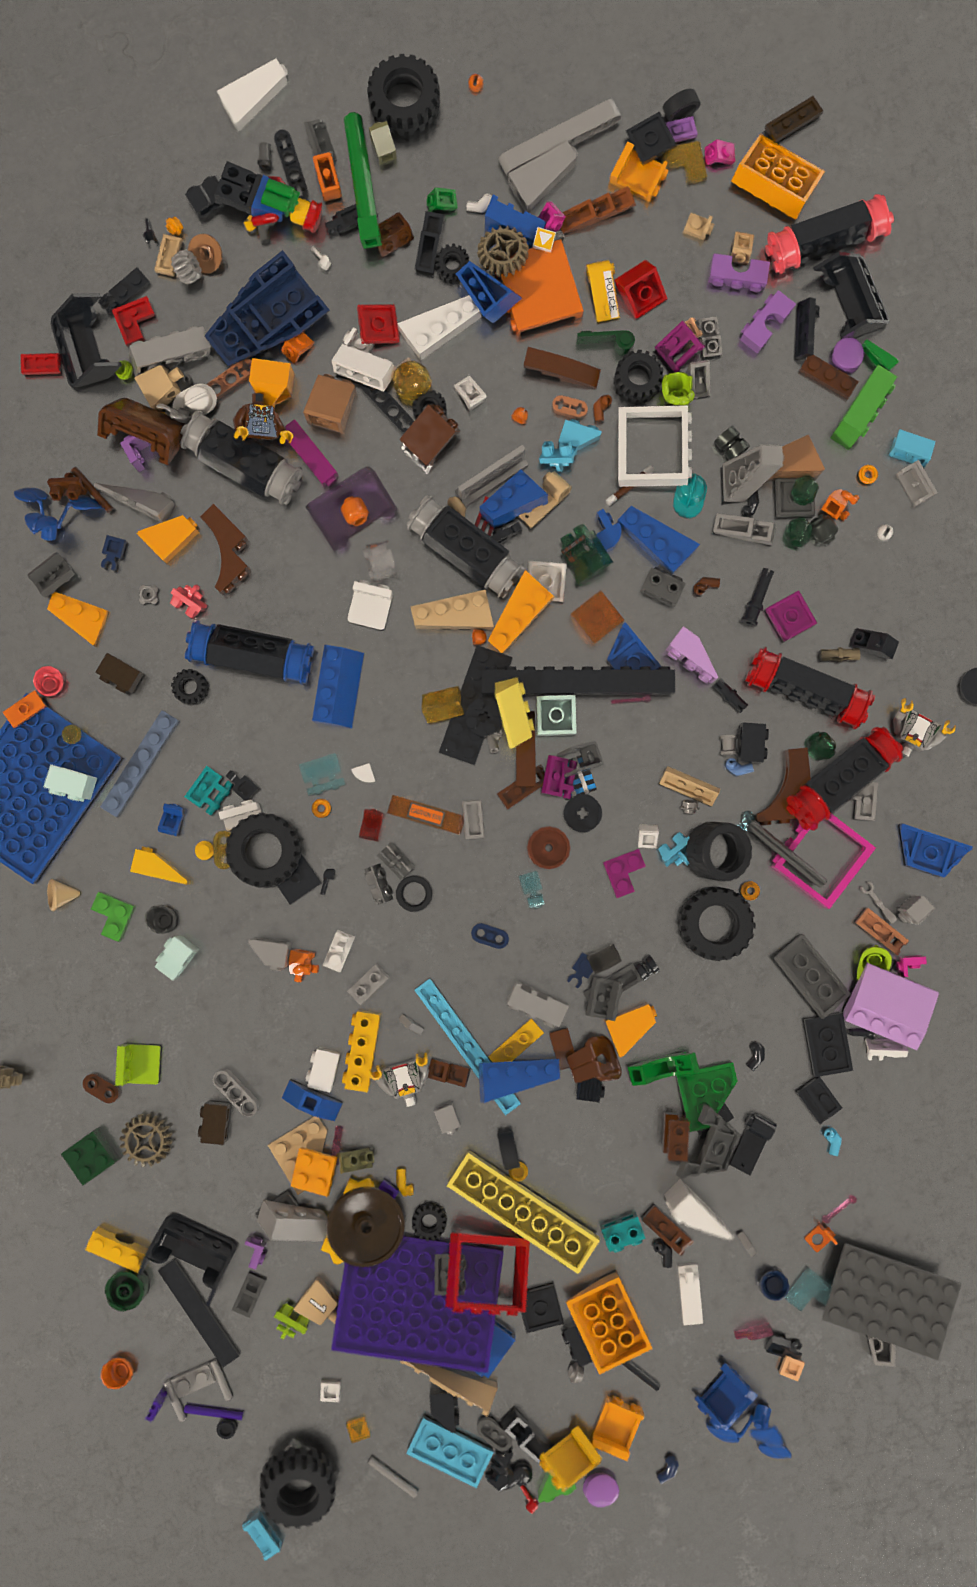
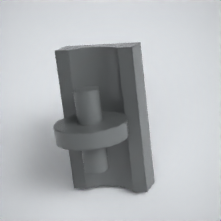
M392 842L377 855L400 880L415 867Z

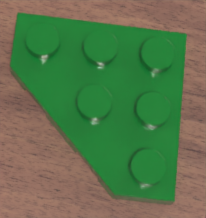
M733 1062L699 1069L700 1072L695 1074L676 1075L685 1116L690 1121L689 1132L704 1130L710 1127V1125L698 1121L704 1104L711 1107L717 1114L738 1082Z

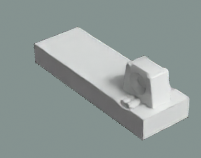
M697 1263L678 1265L683 1325L703 1324Z

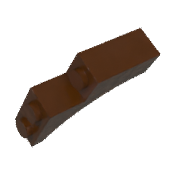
M213 504L200 518L212 530L220 548L221 570L215 588L224 595L225 593L229 594L235 588L234 585L239 580H244L249 574L250 568L235 553L237 550L241 551L247 545L248 539Z
M808 748L785 750L786 771L782 787L771 804L753 815L754 820L760 822L761 826L771 825V821L779 820V824L791 823L790 819L796 818L786 808L788 806L787 797L797 794L799 788L811 780Z

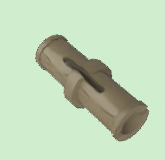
M838 647L837 649H820V661L842 662L844 660H860V648L843 649Z

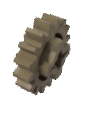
M0 1065V1089H10L11 1086L22 1084V1073L14 1072V1068Z

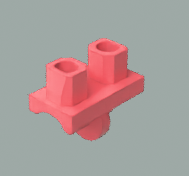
M197 584L193 587L186 585L185 588L179 586L171 591L173 597L170 604L178 609L184 603L187 604L189 607L185 614L192 619L196 618L200 612L205 611L208 607L207 604L201 601L203 595L199 593L200 586Z

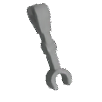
M870 881L866 882L870 886L869 891H865L863 886H860L861 892L869 894L876 906L882 910L881 912L889 924L897 921L896 916L883 905L881 899L873 892V883Z

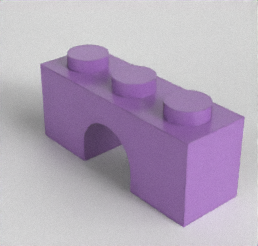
M714 253L711 259L708 282L715 286L729 285L734 289L749 288L753 292L764 291L767 285L770 262L751 259L747 271L737 272L732 267V256Z
M779 290L775 295L772 293L764 302L766 306L763 310L759 308L753 316L755 320L751 325L747 323L741 331L743 335L740 340L757 354L773 334L766 328L765 321L775 320L782 325L796 306V303Z

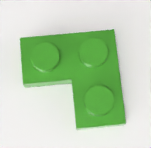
M98 892L91 910L108 917L101 935L120 942L135 906L105 893Z

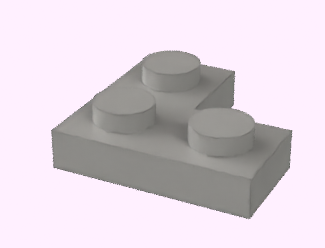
M872 782L851 799L856 800L854 819L875 821L878 782Z

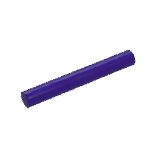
M185 1405L184 1413L241 1421L243 1419V1412Z

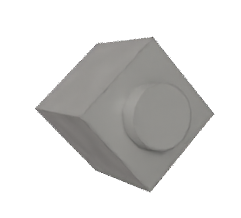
M453 1102L434 1109L442 1133L452 1134L458 1131L461 1123Z

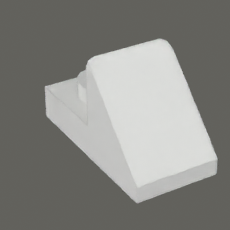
M470 375L454 385L455 390L465 401L469 411L486 401V394Z

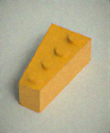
M526 570L488 639L502 654L511 647L555 598Z

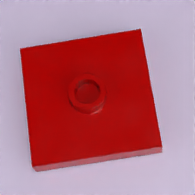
M395 304L357 306L361 344L399 343Z

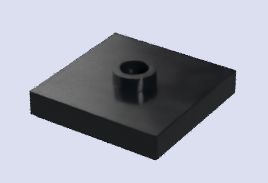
M660 111L626 130V134L630 142L634 144V149L642 165L677 147Z
M301 853L298 867L292 873L293 875L289 879L287 878L284 883L277 885V887L291 905L322 884V882Z
M554 1284L527 1291L526 1312H521L526 1333L564 1324Z

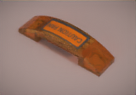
M392 795L387 812L391 815L459 835L464 824L462 815Z

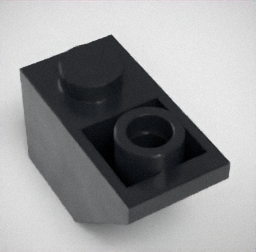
M856 628L850 646L860 648L861 651L877 657L893 660L899 641L887 633Z
M430 1388L431 1415L451 1433H456V1426H459V1413H455V1406H458V1397L451 1395L442 1388Z

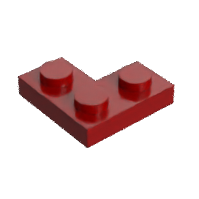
M147 296L112 310L127 347L136 341L145 340L138 322L155 316Z

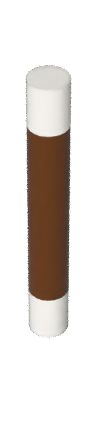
M650 465L639 474H652L654 469ZM635 486L621 487L605 500L606 503L611 506Z

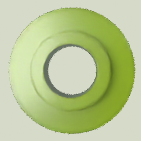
M119 361L122 366L115 374L120 379L127 380L133 373V366L129 361Z

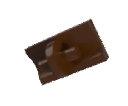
M71 472L65 473L64 478H49L47 481L50 487L49 494L53 501H60L62 496H67L71 500H77L79 495H86L87 493L86 488L82 485L81 478L74 477Z

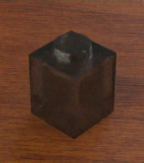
M614 943L586 956L595 974L605 971L622 961Z

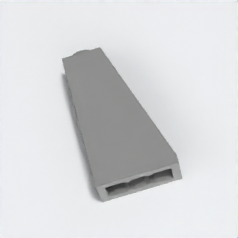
M568 140L508 173V182L522 207L528 213L576 165L578 154L573 145L570 146Z

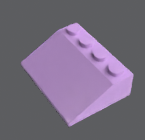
M867 962L842 1013L847 1022L918 1050L926 1034L939 992Z

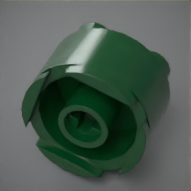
M125 1267L118 1269L105 1285L104 1291L108 1304L113 1309L121 1312L136 1308L148 1292V1277L144 1272L142 1275H139Z

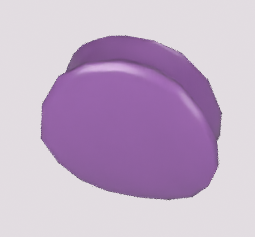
M843 338L838 341L832 355L833 366L846 374L855 372L864 358L862 344L855 338Z
M602 1472L594 1473L586 1478L583 1484V1492L592 1506L605 1507L616 1501L619 1495V1486L608 1474Z

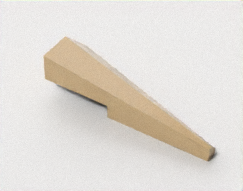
M400 1361V1363L414 1368V1372L418 1374L422 1372L430 1376L429 1381L451 1395L467 1401L469 1406L475 1405L483 1409L482 1414L488 1416L498 1389L497 1382L453 1368Z

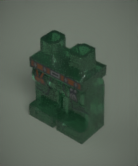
M584 524L578 525L573 529L577 536L576 540L572 533H568L560 539L564 546L561 553L563 556L565 555L567 562L576 573L575 580L578 584L590 580L600 571L614 563L598 537H596V532L594 530L589 531Z

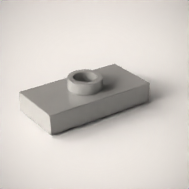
M482 800L462 801L465 839L485 838Z

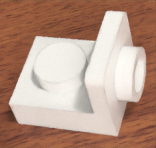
M354 327L351 332L348 331L343 339L344 345L353 346L363 352L370 353L374 344H361L360 333Z

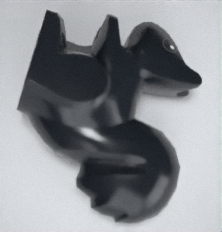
M511 1450L496 1453L494 1458L498 1464L490 1463L495 1471L492 1475H485L486 1480L499 1492L511 1489L516 1484L519 1487L526 1486L532 1480V1469L526 1463H519L513 1468L508 1465L513 1456Z

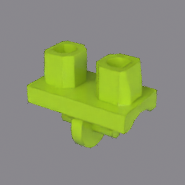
M286 1303L274 1315V1318L287 1325L285 1327L279 1324L276 1328L283 1332L280 1337L283 1340L286 1335L294 1338L296 1333L290 1330V1327L305 1334L309 1321L308 1318L299 1314L296 1321L290 1319L289 1317L294 1308Z

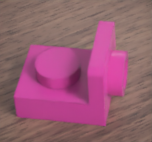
M926 956L898 957L896 962L897 973L902 977H908L907 966L910 969L921 968L922 964H927Z

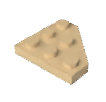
M313 1116L268 1144L269 1149L290 1183L292 1182L299 1148L303 1147L323 1153L328 1129L321 1118ZM294 1188L297 1195L305 1191L298 1188Z

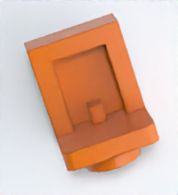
M302 332L300 335L285 341L281 351L290 361L296 363L301 354L312 348L314 341Z

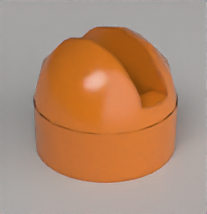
M473 74L468 80L470 90L478 92L483 88L481 75ZM474 79H477L476 86L473 85Z
M518 407L514 410L511 417L517 423L524 424L528 418V411L524 410L523 407Z
M474 629L472 632L473 644L480 645L486 642V633L483 630Z

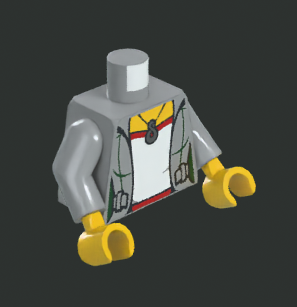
M906 698L901 700L902 708H899L893 719L896 740L903 743L904 750L902 754L908 758L913 749L919 752L929 750L941 743L956 728V725L951 729L947 728L946 726L950 723V720H947L942 729V725L912 710L914 707L913 701H911L910 705H904Z
M417 1053L415 1059L384 1067L382 1070L377 1065L376 1072H372L369 1069L370 1077L388 1095L394 1096L395 1099L403 1097L406 1107L417 1104L414 1093L421 1091L428 1078L427 1053H424V1058H419Z

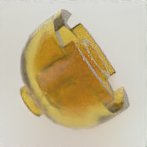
M406 361L396 368L392 381L399 397L405 400H414L418 398L417 395L422 392L425 394L429 390L432 379L424 365L417 361Z

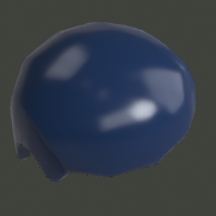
M776 1270L766 1272L761 1277L759 1283L763 1296L773 1301L782 1300L788 1294L790 1287L787 1277L782 1272Z

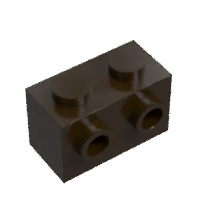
M106 653L95 672L100 675V680L107 684L113 682L117 685L115 688L124 694L127 691L133 693L144 673L109 653Z
M207 1101L204 1106H201L200 1118H203L202 1125H199L198 1137H201L200 1143L224 1145L227 1142L231 1103Z

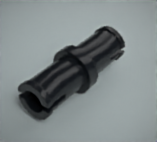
M722 678L713 685L724 697V700L726 702L729 701L739 713L748 706V703L737 694V690L732 689Z

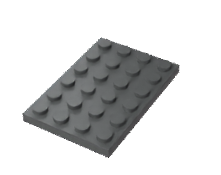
M845 1243L822 1320L938 1360L962 1284L958 1281Z

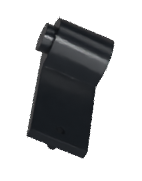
M758 1113L748 1116L745 1123L747 1127L729 1163L730 1166L751 1176L766 1141L772 1138L777 1127V1123Z

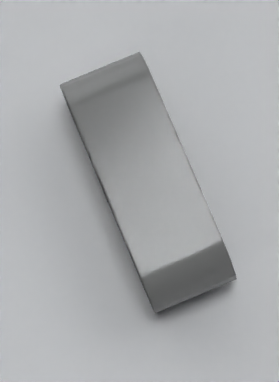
M221 1069L213 1076L214 1085L242 1115L250 1117L258 1111L260 1106L258 1099L229 1069ZM219 1074L227 1076V1083L220 1082ZM233 1088H238L241 1091L240 1097L233 1096ZM246 1102L253 1103V1111H248L245 1108Z

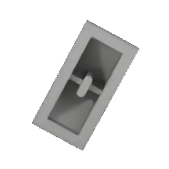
M704 360L690 363L687 374L693 377L692 390L695 394L694 398L710 396V361Z

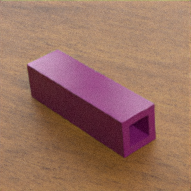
M295 419L292 420L285 428L293 434V439L291 443L287 439L286 442L323 488L326 486L331 487L337 482L339 477L337 471Z

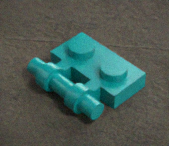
M206 766L184 797L199 808H202L204 803L210 805L205 812L212 816L215 810L218 811L221 807L220 803L225 796H229L231 793L230 789L234 784L227 781L222 786L219 782L223 776ZM216 788L220 792L217 794L215 799L212 800L211 798H209V796Z

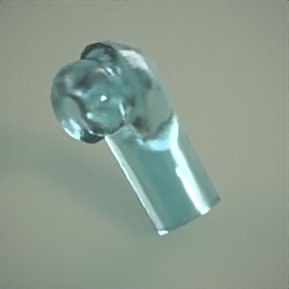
M745 811L742 814L743 821L738 825L746 832L750 831L747 828L750 822L755 820V815L751 811Z

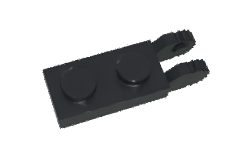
M136 267L110 289L108 293H105L98 303L104 306L114 298L116 301L106 309L108 315L113 314V309L129 303L150 285V281Z

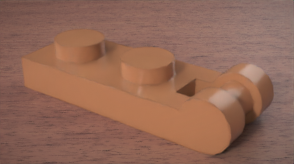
M866 908L854 922L895 956H898L903 945L906 946L909 942L907 938L869 908ZM895 937L897 942L893 945L890 942Z

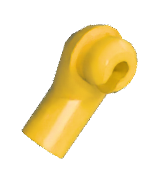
M396 1170L397 1188L403 1196H412L414 1188L412 1185L407 1186L406 1170Z

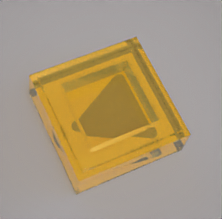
M365 1416L346 1422L351 1443L371 1436Z

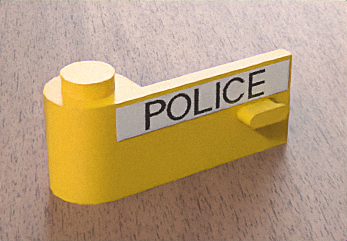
M609 260L586 264L588 282L591 285L597 322L620 318L612 276L615 275L614 264L610 263Z

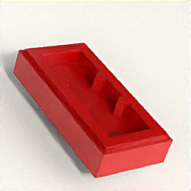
M21 354V374H61L60 354Z

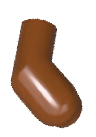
M602 395L594 403L595 422L604 421L603 411L612 403L610 395Z

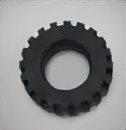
M399 54V57L389 56L387 61L382 60L379 62V68L375 67L372 71V76L369 77L367 94L372 116L378 122L387 121L390 133L397 131L398 135H404L407 132L409 135H413L416 130L419 132L423 131L425 125L430 126L433 122L432 117L436 118L438 108L440 107L438 78L430 65L426 66V61L422 58L417 60L416 56L412 54L409 57H406L405 54ZM401 83L412 84L422 92L419 100L407 107L392 104L388 101L386 95L392 87Z
M266 813L248 815V818L238 821L239 824L231 829V834L226 840L227 847H225L226 861L233 874L244 883L258 888H270L284 883L287 878L289 879L293 875L294 870L297 869L299 859L301 858V844L292 826L284 819L274 814ZM263 832L274 835L279 840L282 848L279 861L274 866L266 869L252 866L245 855V847L248 840L255 834Z
M708 887L697 891L696 894L688 898L687 903H684L683 911L679 916V930L687 947L698 956L714 961L730 960L734 956H739L742 953L741 951L747 949L750 945L748 943L750 939H753V928L756 927V923L753 920L755 915L750 909V904L743 899L741 894L728 888ZM715 905L727 908L732 913L735 921L732 934L721 942H713L706 939L699 928L701 914L707 908Z
M293 1446L289 1447V1450L286 1451L283 1449L278 1452L277 1456L273 1455L269 1459V1463L267 1462L262 1468L263 1472L260 1474L261 1507L270 1520L273 1518L274 1523L278 1525L283 1524V1527L286 1528L294 1526L295 1529H298L304 1525L308 1527L312 1525V1522L315 1521L317 1523L320 1521L322 1515L326 1516L333 1506L334 1497L336 1496L334 1469L330 1460L326 1459L323 1453H317L316 1449L310 1448L309 1450L306 1449V1446H300V1448ZM295 1480L308 1481L314 1485L310 1490L300 1494L287 1493L281 1489L285 1484Z

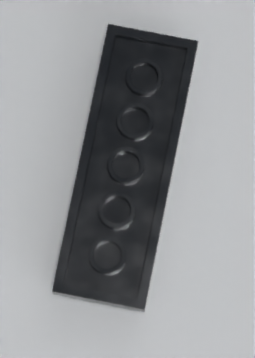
M479 645L476 646L439 750L440 754L475 766L485 737L471 732L466 724V710L475 699L490 698L497 702L496 695H482V670H486L488 666H495L497 670H505V667L511 665L513 657ZM484 712V714L479 715V717L481 718V722H485V720L490 719V717L487 716V712Z

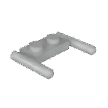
M217 1359L163 1383L180 1422L185 1421L186 1415L179 1398L215 1383V1381H218L225 1400H232L233 1396Z

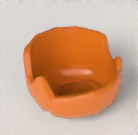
M116 1357L108 1361L102 1367L100 1375L102 1383L109 1389H120L126 1386L133 1376L131 1362L122 1357Z

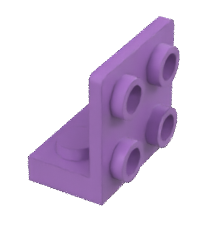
M128 435L120 444L131 464L138 472H141L145 469L143 465L145 459L140 450L150 446L151 443Z

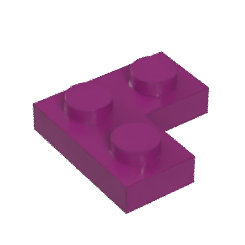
M639 849L603 862L616 898L635 892L628 873L646 867Z

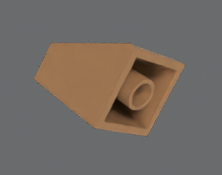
M318 374L303 412L307 423L344 433L356 394V387L353 382L342 379V381L336 380L334 376L324 374V376Z
M809 434L782 446V453L784 455L783 466L768 480H775L776 478H814L815 480L821 475L825 468Z

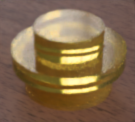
M68 725L62 731V738L68 744H76L82 737L80 728L75 725Z

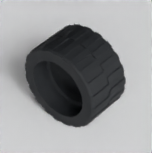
M705 822L691 833L687 842V860L691 869L702 878L732 881L746 872L752 859L750 838L745 830L733 823ZM719 834H722L728 845V854L725 862L719 868H716L711 861L710 849L714 839Z

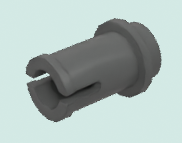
M267 142L259 143V159L257 164L261 169H269L272 165V160H270L271 144Z

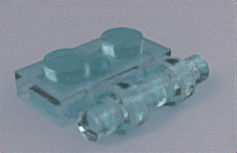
M336 753L299 764L304 783L312 781L313 787L307 788L309 796L314 794L320 795L323 791L329 789L336 790L339 789V786L345 785L343 777L336 779L334 775L341 772ZM329 777V782L319 784L318 779Z

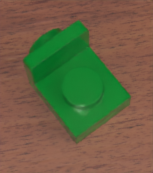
M435 187L428 194L426 200L429 212L434 213L437 209L455 211L458 208L456 190Z

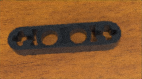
M279 130L274 135V141L288 185L294 187L297 191L296 185L299 184L302 191V196H299V198L307 200L309 193L291 135L287 130ZM283 136L285 138L287 147L283 148V144L280 141V137ZM287 153H291L294 156L290 162L283 159ZM290 172H299V177L291 179L289 177Z
M359 382L363 393L398 431L404 434L407 428L403 429V424L398 419L402 416V420L405 423L410 422L409 426H411L414 422L411 416L386 389L381 391L374 388L375 390L372 393L369 386L364 387L365 384ZM378 393L385 394V401L377 402L375 399ZM389 408H398V414L390 416L388 414Z

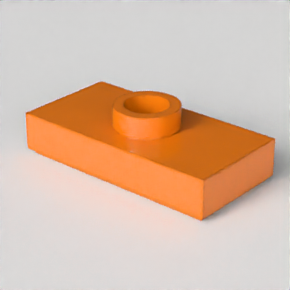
M34 690L3 711V714L12 727L17 728L47 706L37 691Z

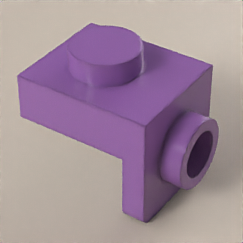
M252 1236L246 1239L245 1245L255 1248L248 1267L256 1270L259 1264L262 1265L266 1253H263L266 1243L263 1242L262 1238Z

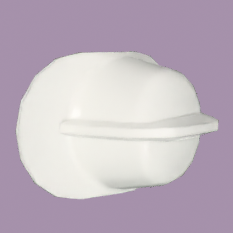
M207 384L193 385L175 397L173 408L177 410L184 408L190 411L189 414L191 416L196 410L208 414L216 406V393Z

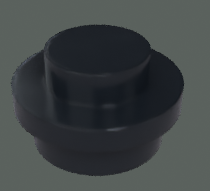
M222 1419L217 1425V1434L223 1439H230L236 1432V1424L231 1419Z

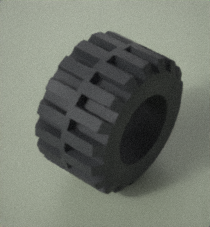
M634 350L630 351L629 355L625 354L616 367L614 376L616 390L619 389L618 394L620 396H625V400L632 399L631 403H636V400H639L640 403H644L645 399L649 401L660 389L664 376L662 375L663 367H660V360L656 361L657 356L654 354L650 356L649 351L642 353V350H637V353H634ZM632 369H642L649 375L650 380L643 385L634 384L630 381L628 372Z

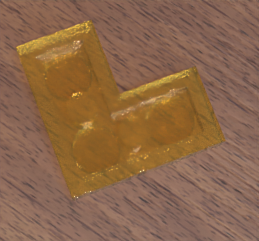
M700 141L676 145L677 147L663 154L664 161L668 162L666 169L680 166L685 167L688 184L707 180Z

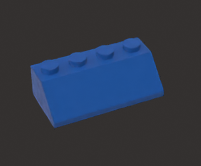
M324 645L312 718L313 722L352 728L364 653L343 647Z

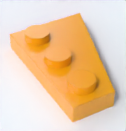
M57 592L52 594L47 607L51 613L96 647L109 611Z

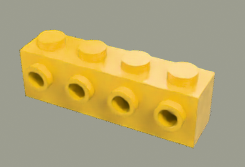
M358 1010L352 1016L351 1026H354V1032L350 1033L348 1045H351L350 1053L347 1052L345 1064H348V1070L343 1073L342 1083H345V1089L362 1092L369 1091L371 1080L369 1069L372 1071L381 1013Z

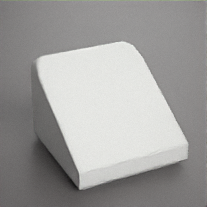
M639 824L638 848H657L658 825Z

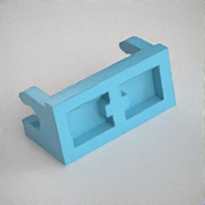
M899 429L888 456L909 463L919 460L921 465L925 467L931 460L936 441Z
M261 1511L242 1524V1529L249 1533L263 1553L265 1561L280 1552L283 1543Z

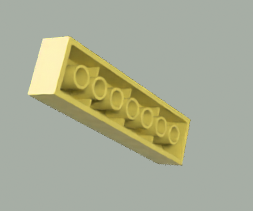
M468 1150L447 1183V1187L577 1274L580 1273L600 1241L598 1235L470 1150Z

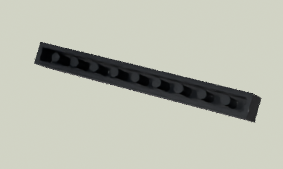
M488 666L486 670H482V695H496V682L517 677L519 683L523 682L525 694L523 695L675 694V670H670L669 666H661L659 670H651L650 666L639 667V670H632L630 666H622L620 670H613L611 666H603L601 670H593L592 666H584L582 670H574L572 666L562 667V670H555L553 666L543 667V670H536L534 666H526L524 670H516L514 666H507L505 670H497L495 666Z

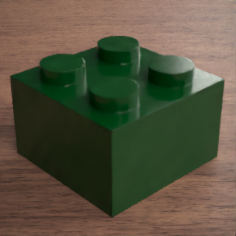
M99 1128L61 1153L82 1186L120 1160Z

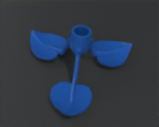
M32 487L14 491V496L21 501H37L39 503L40 513L26 514L25 522L33 534L41 531V538L48 541L56 540L57 529H61V524L70 507L78 510L103 508L96 499L79 495L77 500L69 499L70 502L67 503L58 521L52 516L44 515L42 500L48 498L46 492Z
M756 1405L754 1416L750 1415L749 1421L740 1433L730 1428L726 1431L720 1427L717 1429L715 1426L706 1425L707 1429L716 1438L724 1442L738 1443L753 1422L754 1427L757 1429H751L750 1435L755 1440L765 1443L758 1446L763 1454L776 1459H786L792 1456L791 1452L782 1446V1438L776 1426L768 1428L771 1409L765 1405Z

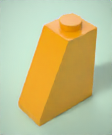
M182 515L140 530L136 534L167 564L199 531L196 529L198 525L190 517L186 519Z
M644 1003L617 1014L615 1021L604 1019L619 1057L624 1056L656 1023L654 1017H657L654 1006Z

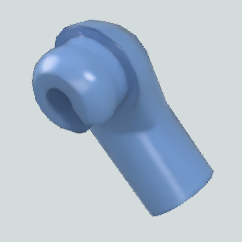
M729 758L726 761L727 770L736 776L754 772L752 763L741 765L734 758Z

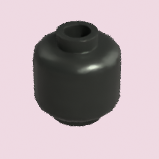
M821 514L810 522L809 530L818 543L825 542L828 544L836 538L835 534L838 532V527L831 516Z

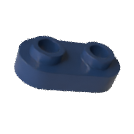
M483 923L476 924L472 928V938L478 943L502 949L509 942L508 934L504 930ZM483 929L485 931L484 936H478L477 931ZM498 935L503 937V941L500 943L495 940Z

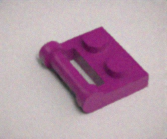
M681 321L654 348L674 372H679L681 367L693 355L705 348V345L698 339L685 321ZM692 341L694 345L675 362L672 358Z

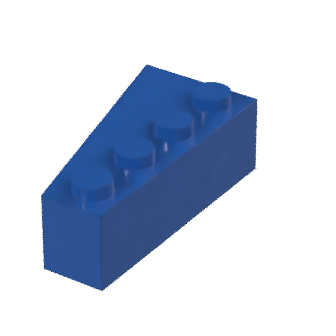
M630 506L617 521V523L620 522L621 529L671 576L700 545L633 506Z
M559 1059L478 1063L480 1103H486L560 1079Z

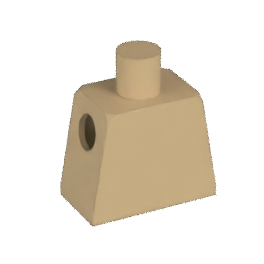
M159 365L136 376L135 380L150 407L161 412L163 408H156V406L160 403L168 405L180 393L181 390L176 382L184 377L178 367L169 371L164 366Z

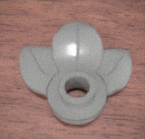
M162 403L156 406V408L168 410L170 417L179 422L188 424L189 420H191L190 411L184 408L177 410Z

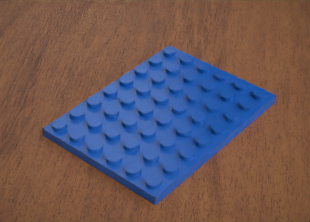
M49 707L44 708L17 728H13L7 720L0 729V862L31 884L36 883L122 759V757ZM50 765L97 777L91 800L84 799V802L68 799V794L66 796H59L49 793V789L45 788L44 784Z

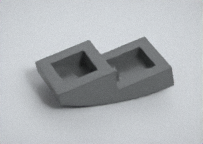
M248 1273L232 1311L250 1318L266 1280Z

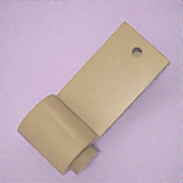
M556 471L548 472L542 479L544 481L542 489L548 494V504L540 505L532 509L531 512H525L518 516L531 529L556 507L572 489V486Z

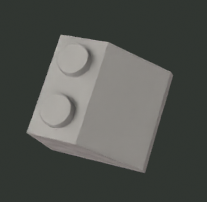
M262 938L249 939V945L264 965L270 966V970L281 971V969L283 970L289 966L290 950H292L291 942Z

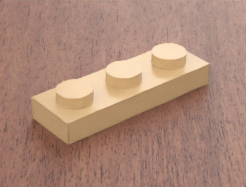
M667 766L659 783L709 806H713L720 792V788Z

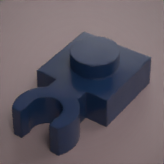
M109 535L106 536L102 554L107 556L101 562L102 568L106 569L107 563L111 562V570L116 571V558L122 559L127 543L126 540Z
M582 952L572 966V969L576 972L569 975L567 982H570L572 978H577L578 983L575 987L579 988L582 984V977L584 976L588 979L598 965V962Z

